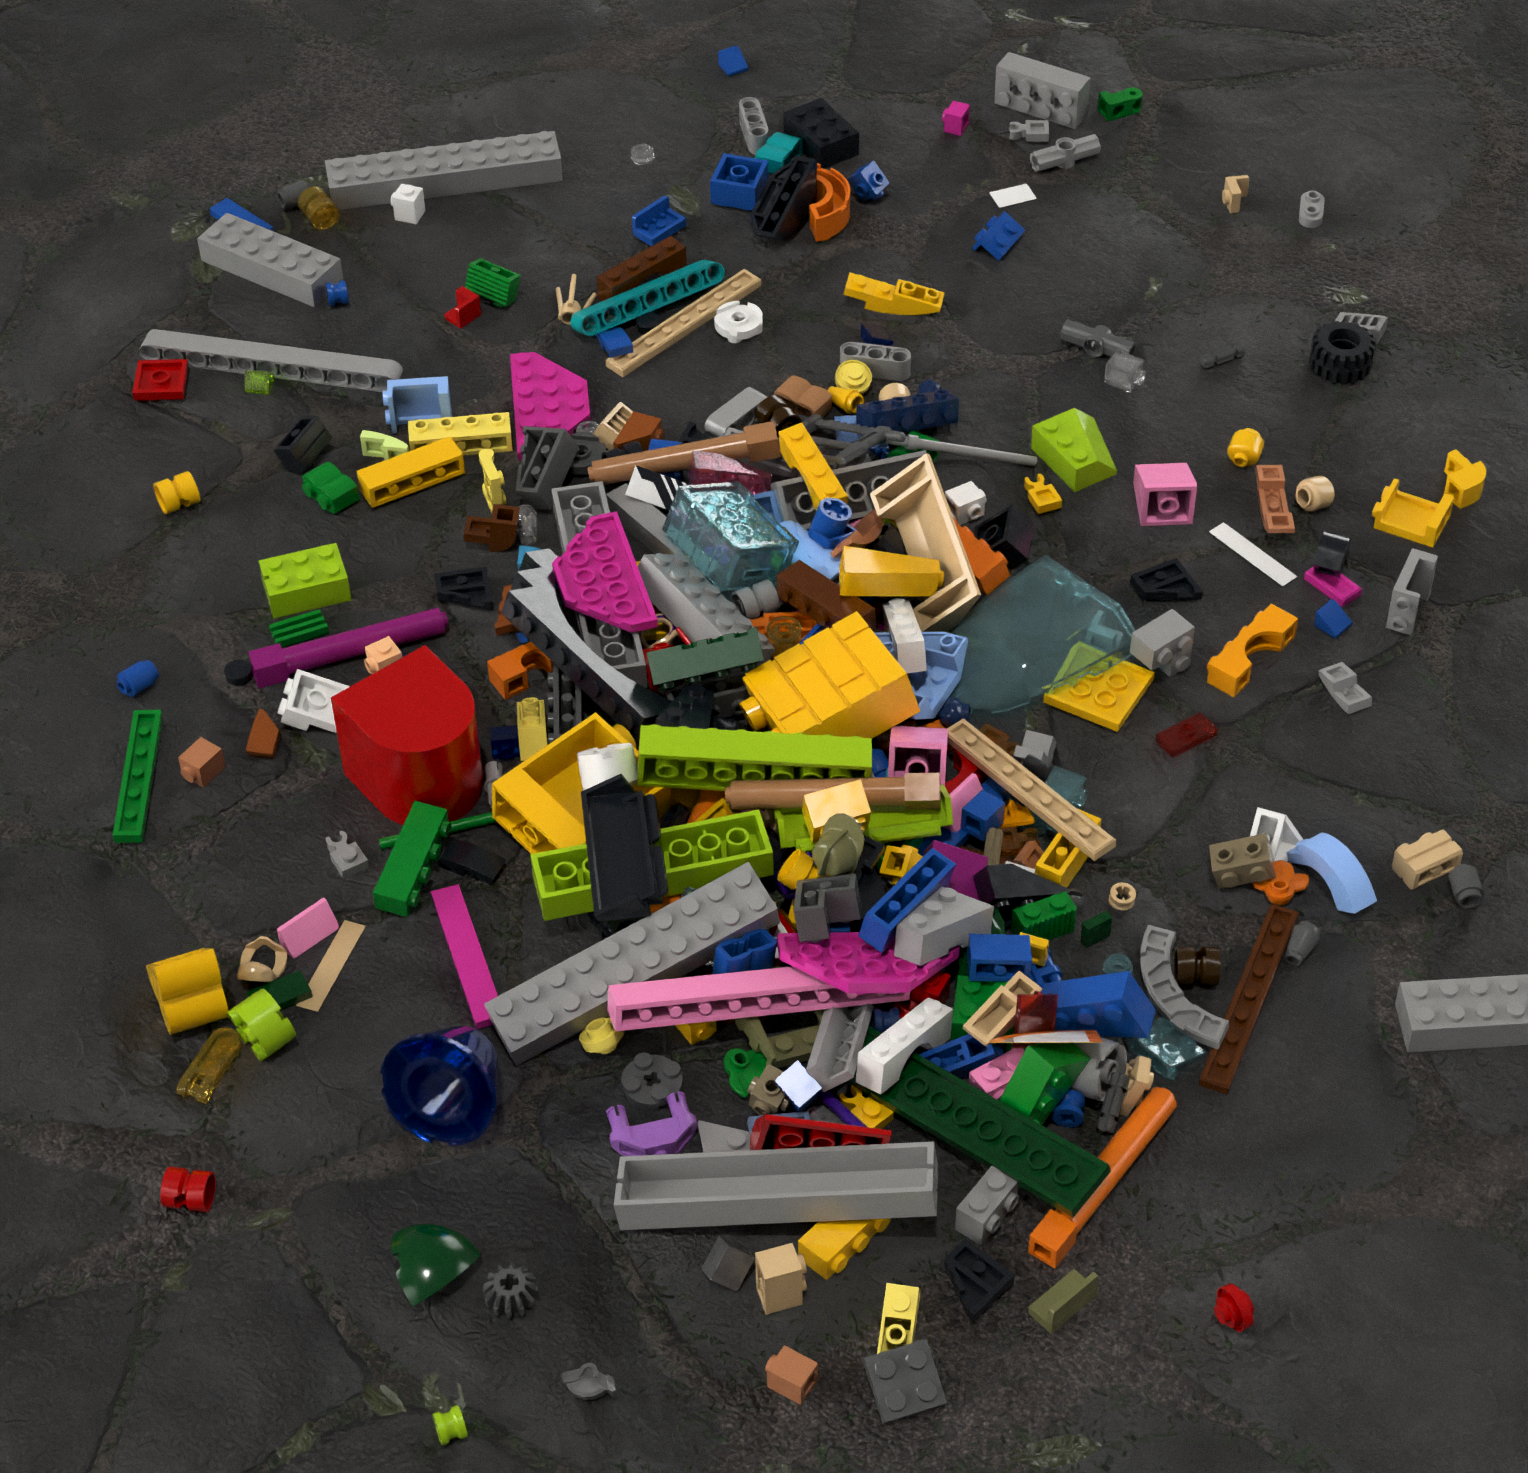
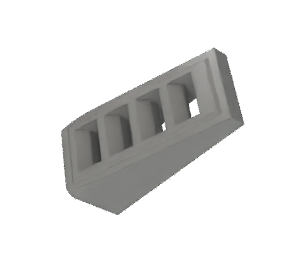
M1340 312L1335 321H1349V323L1359 324L1360 327L1364 326L1368 329L1367 332L1373 334V338L1376 344H1378L1386 331L1388 317Z

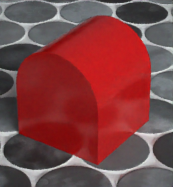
M426 645L331 697L343 772L384 816L398 824L404 825L414 801L447 809L449 822L462 818L474 808L482 795L484 787L474 699L466 684Z

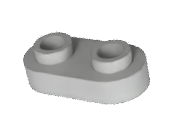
M1313 190L1302 194L1299 209V223L1302 226L1316 228L1322 224L1325 201L1322 194Z

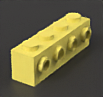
M509 412L408 421L410 451L449 436L463 455H475L480 450L486 448L493 450L494 453L513 451Z

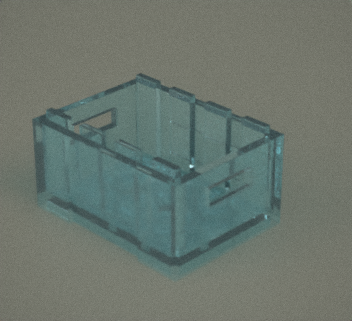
M740 482L679 486L662 528L668 535L667 537L682 550V553L690 561L695 563L697 568L712 581L711 583L720 589V592L745 587L752 588L753 584L767 579L776 586V575L789 567L799 544V541L784 526L782 527ZM763 570L762 575L744 577L748 571L756 572Z

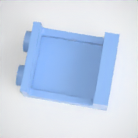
M448 376L387 380V391H383V405L389 407V410H385L386 425H391L392 434L397 433V426L399 424H408V421L452 417Z

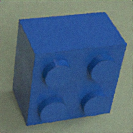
M723 153L710 180L711 204L753 210L769 180L768 160Z

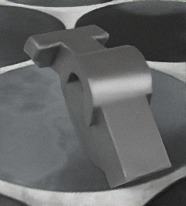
M586 1363L579 1369L562 1373L565 1388L577 1398L594 1400L605 1393H608L614 1399H617L619 1396L614 1378L599 1372L593 1363Z

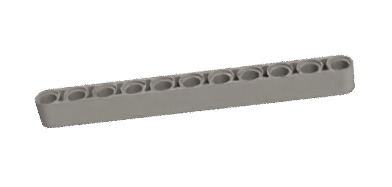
M158 329L150 330L139 348V353L145 360L187 359L189 367L377 392L387 391V380L400 379L403 373L402 366L390 359Z

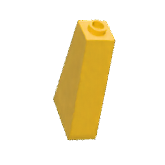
M843 546L839 565L840 596H932L936 593L937 586L942 587L944 571H940L939 560Z

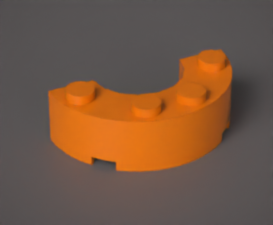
M817 163L816 196L813 199L817 203L809 205L810 230L816 242L827 241L845 228L850 218V185L847 179L833 168H830V171L823 169L821 164Z

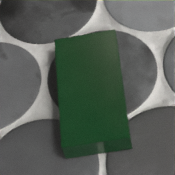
M300 970L245 993L246 998H248L256 991L265 989L281 1008L280 1010L313 997L312 990Z

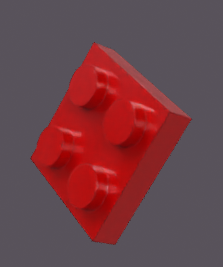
M138 360L132 391L133 399L146 401L184 399L189 369L188 360Z

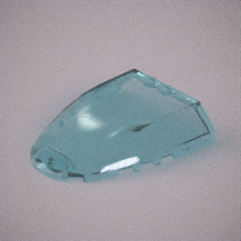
M1044 555L1016 571L990 594L985 596L953 631L952 634L967 637L968 645L961 679L948 699L956 697L962 703L970 704L971 713L973 709H990L993 714L1029 704L1031 697L1046 693L1047 696L1054 693L1055 688L1067 683L1071 687L1075 686L1079 678L1089 673L1096 676L1132 656L1130 653L1131 634L1136 630L1119 603L1049 556Z

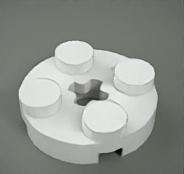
M732 301L721 305L716 311V316L714 317L715 329L720 335L728 338L730 343H739L743 339L760 334L763 330L762 311L753 303L748 302V306L740 305V301Z

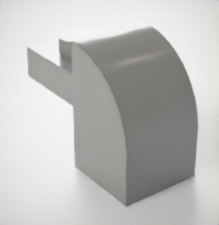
M1026 730L1022 746L1016 745L1014 757L1020 764H1023L1026 756L1031 754L1050 766L1057 742L1053 736Z

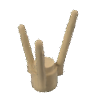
M572 274L569 299L566 303L563 304L560 287L556 288L559 310L558 319L566 325H571V317L574 313L581 310L579 303L574 300L576 274ZM592 293L583 309L592 305L597 296L596 293Z

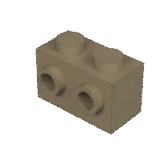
M1266 833L1209 845L1212 873L1218 889L1232 888L1238 885L1276 878L1273 853Z

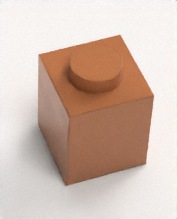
M202 737L178 757L183 778L203 788L226 767L222 748Z
M785 1345L778 1355L773 1354L769 1358L765 1367L767 1387L800 1405L818 1381V1363Z

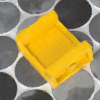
M1394 478L1390 487L1385 486L1381 496V503L1376 502L1373 508L1372 517H1375L1373 528L1433 548L1451 516L1454 496L1444 493L1438 504L1399 491V480Z

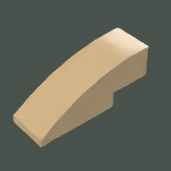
M1018 971L1005 986L1001 985L963 1025L962 1029L985 1047L992 1044L989 1043L992 1039L1004 1035L1040 1000L1043 988Z

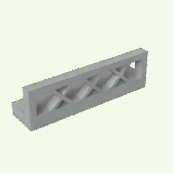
M872 1004L859 1005L851 1010L847 1007L835 1008L834 1006L831 1009L824 1010L806 1067V1071L822 1087L823 1092L854 1078L858 1052L862 1050L874 1008Z

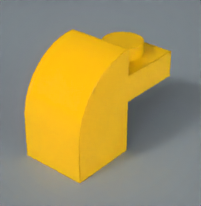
M1456 449L1449 452L1444 470L1447 474L1444 493L1454 496L1453 503L1459 509H1462L1480 499L1486 477V468L1481 461L1471 464Z

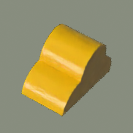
M201 948L145 965L170 1035L228 1017V1006L213 948Z

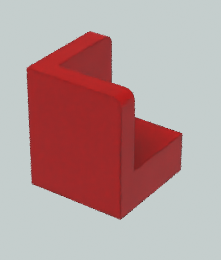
M464 286L456 290L457 306L444 314L445 320L460 329L481 315L480 296Z

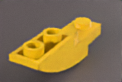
M849 272L843 295L866 301L864 309L897 315H922L940 312L944 292L898 279L896 286Z

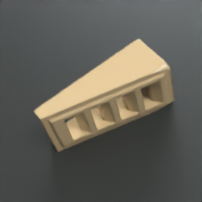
M619 402L599 424L593 435L597 436L599 442L604 443L608 450L613 449V442L633 411L622 402Z

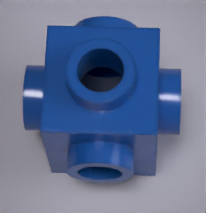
M874 160L860 167L847 179L862 202L870 198L873 201L878 199L885 193L883 189L889 184V181Z

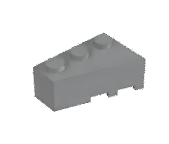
M941 886L897 925L894 956L921 966L949 954V949L959 945L964 948L968 946L969 934H991L994 906L958 893L952 888Z

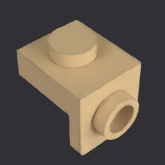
M1248 175L1225 177L1222 201L1223 204H1227L1230 213L1239 212L1241 197H1246L1248 194Z

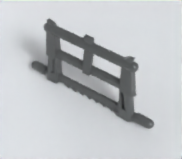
M797 414L809 434L822 427L864 435L853 443L811 436L820 452L827 449L841 450L836 456L822 454L832 469L845 467L846 463L885 439L896 442H904L906 440L905 433L893 431L887 426L874 428L861 426L860 424L854 425V423L847 424V422L840 423V421L823 420L821 415L812 414L809 417Z

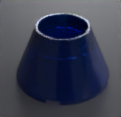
M453 1026L415 1034L396 1043L385 1056L380 1070L384 1086L381 1089L384 1101L396 1120L415 1136L430 1143L436 1140L447 1142L448 1146H458L474 1141L491 1124L497 1106L498 1057L490 1040L478 1030L467 1026Z

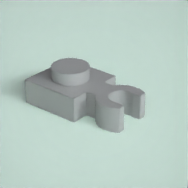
M1026 120L1025 124L1010 122V139L1017 140L1026 137V141L1049 142V121Z
M344 831L339 832L341 839L339 842H333L330 837H326L331 861L343 879L369 868L368 859L356 841L349 844L347 834Z

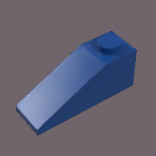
M967 1034L918 1055L963 1080L969 1079L970 1071L1004 1053L1001 1043H992L985 1047L973 1036Z

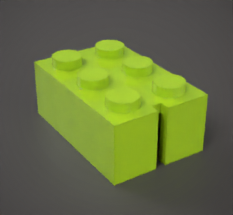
M337 543L258 560L263 586L273 619L351 601L348 577Z

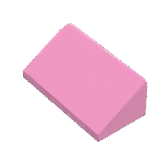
M972 773L949 794L951 797L953 825L942 827L954 833L960 830L962 808L983 790L976 774Z
M322 898L278 927L277 932L280 945L294 959L337 931L339 925L327 900Z

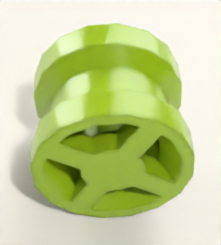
M458 1405L451 1407L450 1411L446 1413L439 1411L432 1413L437 1435L442 1446L449 1444L451 1439H464L468 1437L465 1422Z

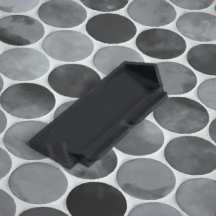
M619 774L581 791L594 917L599 922L651 916L650 905L663 904L662 897L668 892L664 852L660 846H655V843L661 838L656 798L653 794L645 795L642 790L635 793V790L624 776Z

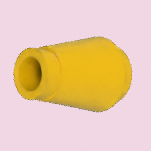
M834 386L827 390L832 395V403L848 414L856 413L857 405L864 403V398L858 390Z

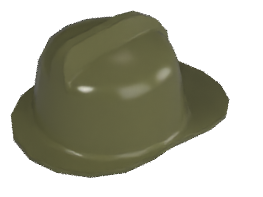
M836 813L829 817L825 823L820 839L812 851L814 863L818 868L817 874L820 877L825 875L853 874L857 868L864 847V835L859 823L852 816L845 813Z

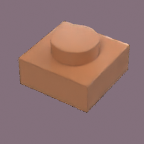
M1035 840L1026 842L1013 861L1016 864L1035 869L1036 863L1044 852Z

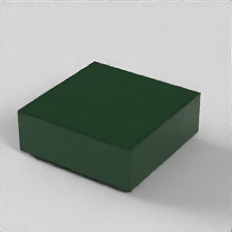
M1103 911L1082 922L1080 942L1086 948L1110 936L1112 917L1107 911Z

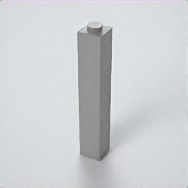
M627 483L606 494L610 513L617 511L622 527L654 554L681 553L689 558V562L696 569L705 574V578L712 585L718 588L725 585L724 565L652 504L625 495L628 488Z

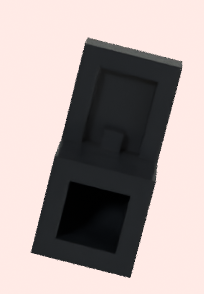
M1325 530L1314 559V571L1340 578L1343 566L1347 564L1350 556L1349 546L1352 537Z

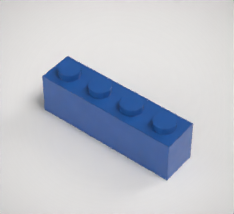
M932 847L865 914L858 937L883 953L895 941L897 925L941 886L948 887L956 863Z

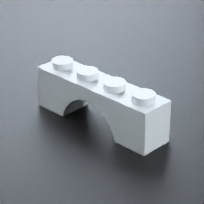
M895 598L887 603H882L884 630L891 634L896 661L906 673L927 671L925 642L910 601Z
M929 997L858 1052L856 1083L879 1094L884 1093L899 1080L904 1064L919 1045L930 1050L943 1045L950 1039L953 1009Z

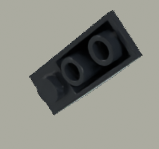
M1014 864L987 865L973 875L979 901L993 905L994 909L998 908L999 911L1013 906L1020 907L1066 891L1068 894L1070 893L1068 888Z

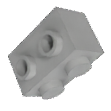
M991 1166L956 1208L955 1230L982 1246L990 1234L996 1232L1007 1213L1016 1207L1019 1201L1017 1182Z

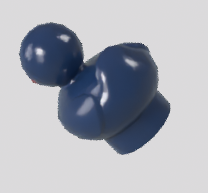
M951 697L947 700L945 706H942L936 717L932 719H940L946 728H949L963 718L970 723L971 705L962 703L956 697Z

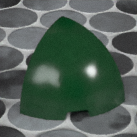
M418 1224L403 1228L394 1233L391 1241V1254L400 1263V1268L396 1271V1275L412 1307L455 1279L481 1255L478 1249L458 1232L434 1224Z

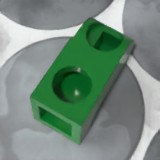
M1134 87L1111 94L1108 91L1099 92L1097 110L1107 122L1139 113L1143 93L1140 89Z

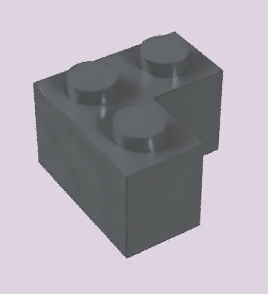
M856 873L797 880L794 916L800 942H819L823 939H829L831 923H850L861 919L862 903Z

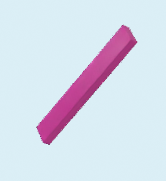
M459 884L431 891V898L476 1029L493 1025L484 1003L496 998L498 995Z

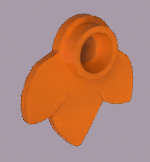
M1277 860L1274 861L1276 878L1252 882L1254 888L1265 892L1272 904L1285 905L1291 901L1295 892L1307 888L1309 876L1301 873L1295 874L1291 863Z

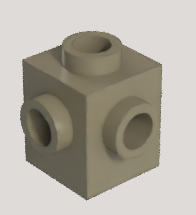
M770 1064L766 1066L760 1078L757 1076L753 1078L747 1090L750 1093L749 1105L759 1115L779 1114L781 1110L786 1112L790 1106L791 1100L775 1082L776 1078L783 1071Z

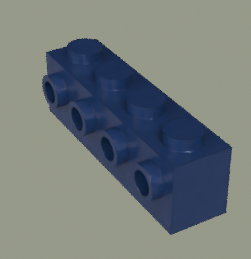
M940 389L934 392L916 393L905 397H893L887 400L858 404L856 409V425L860 424L861 426L874 428L887 426L893 431L907 432L958 423L959 398L950 394L948 390Z

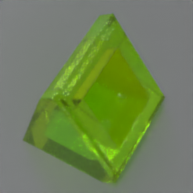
M245 370V392L269 394L275 375L266 371Z

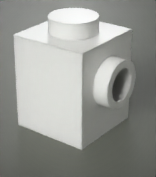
M406 184L399 186L397 191L391 196V206H393L395 220L412 224L418 223L426 211L423 188Z
M972 481L945 491V497L951 514L958 522V525L984 515L985 493L983 490L978 489Z

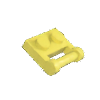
M486 448L480 450L478 454L484 476V483L482 485L483 495L492 512L494 504L505 505L507 501L505 493L501 489V486L505 485L501 470L497 471L494 466L493 450Z

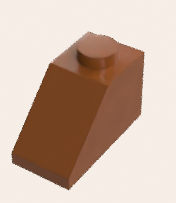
M633 411L613 442V448L617 447L621 450L622 445L638 441L643 450L648 451L651 439H664L665 432L662 429L661 418Z

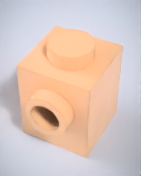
M389 636L365 646L367 658L364 659V664L370 674H374L403 658L402 652Z

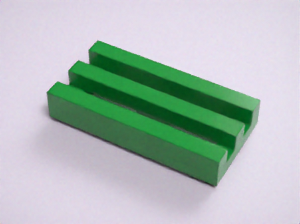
M320 609L269 625L270 633L275 643H280L281 648L329 633L328 625L325 623Z

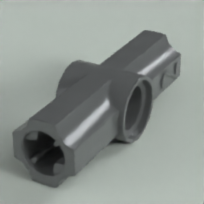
M1067 319L1060 332V339L1083 347L1085 352L1092 357H1100L1104 354L1130 363L1136 351L1137 343L1113 335L1112 331L1104 325H1097L1095 328Z

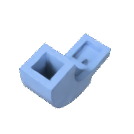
M1321 832L1310 839L1297 842L1295 848L1286 852L1290 863L1310 866L1323 877L1332 893L1338 911L1355 914L1377 902L1373 887L1365 870L1353 853L1335 837Z

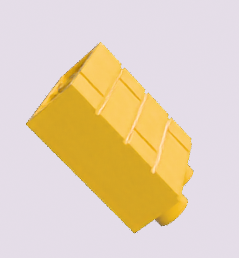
M857 611L833 624L832 628L820 631L804 640L803 644L795 645L774 657L773 661L768 660L745 673V676L742 677L750 697L740 702L739 706L754 732L767 726L770 731L776 733L830 734L840 737L860 736L862 738H874L920 712L907 673Z
M595 712L492 783V818L509 834L511 833L512 837L530 854L586 844L581 800L583 788L577 753L596 747L598 749L606 748L607 745L631 743L638 766V750L636 749L634 738L624 726L616 724L611 727ZM631 786L635 793L642 790L645 795L653 794L655 796L660 822L665 812L670 808L671 788Z

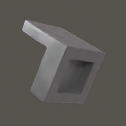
M719 1235L702 1266V1271L711 1281L737 1291L755 1257L746 1247Z

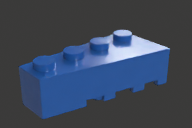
M1130 971L1038 984L1043 988L1040 1000L1019 1020L1028 1033L1097 1030L1099 1036L1148 1038L1156 1010Z

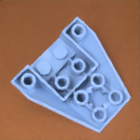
M874 632L895 658L890 632ZM921 632L925 642L927 671L907 673L920 708V712L911 716V719H932L936 717L961 680L968 645L967 637L947 632Z

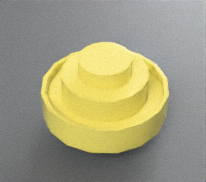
M859 360L844 361L839 365L835 374L837 387L858 390L861 395L868 391L872 381L870 368Z
M601 1017L591 1021L580 1034L579 1041L586 1052L608 1054L616 1049L617 1044L624 1035V1031H615L611 1019Z

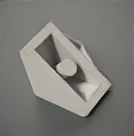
M1257 807L1250 836L1266 833L1272 849L1273 860L1289 861L1286 852L1295 848L1296 843L1303 840V838L1287 815Z

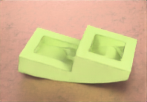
M362 430L360 440L363 456L381 457L385 461L409 452L408 445L397 438L378 432Z

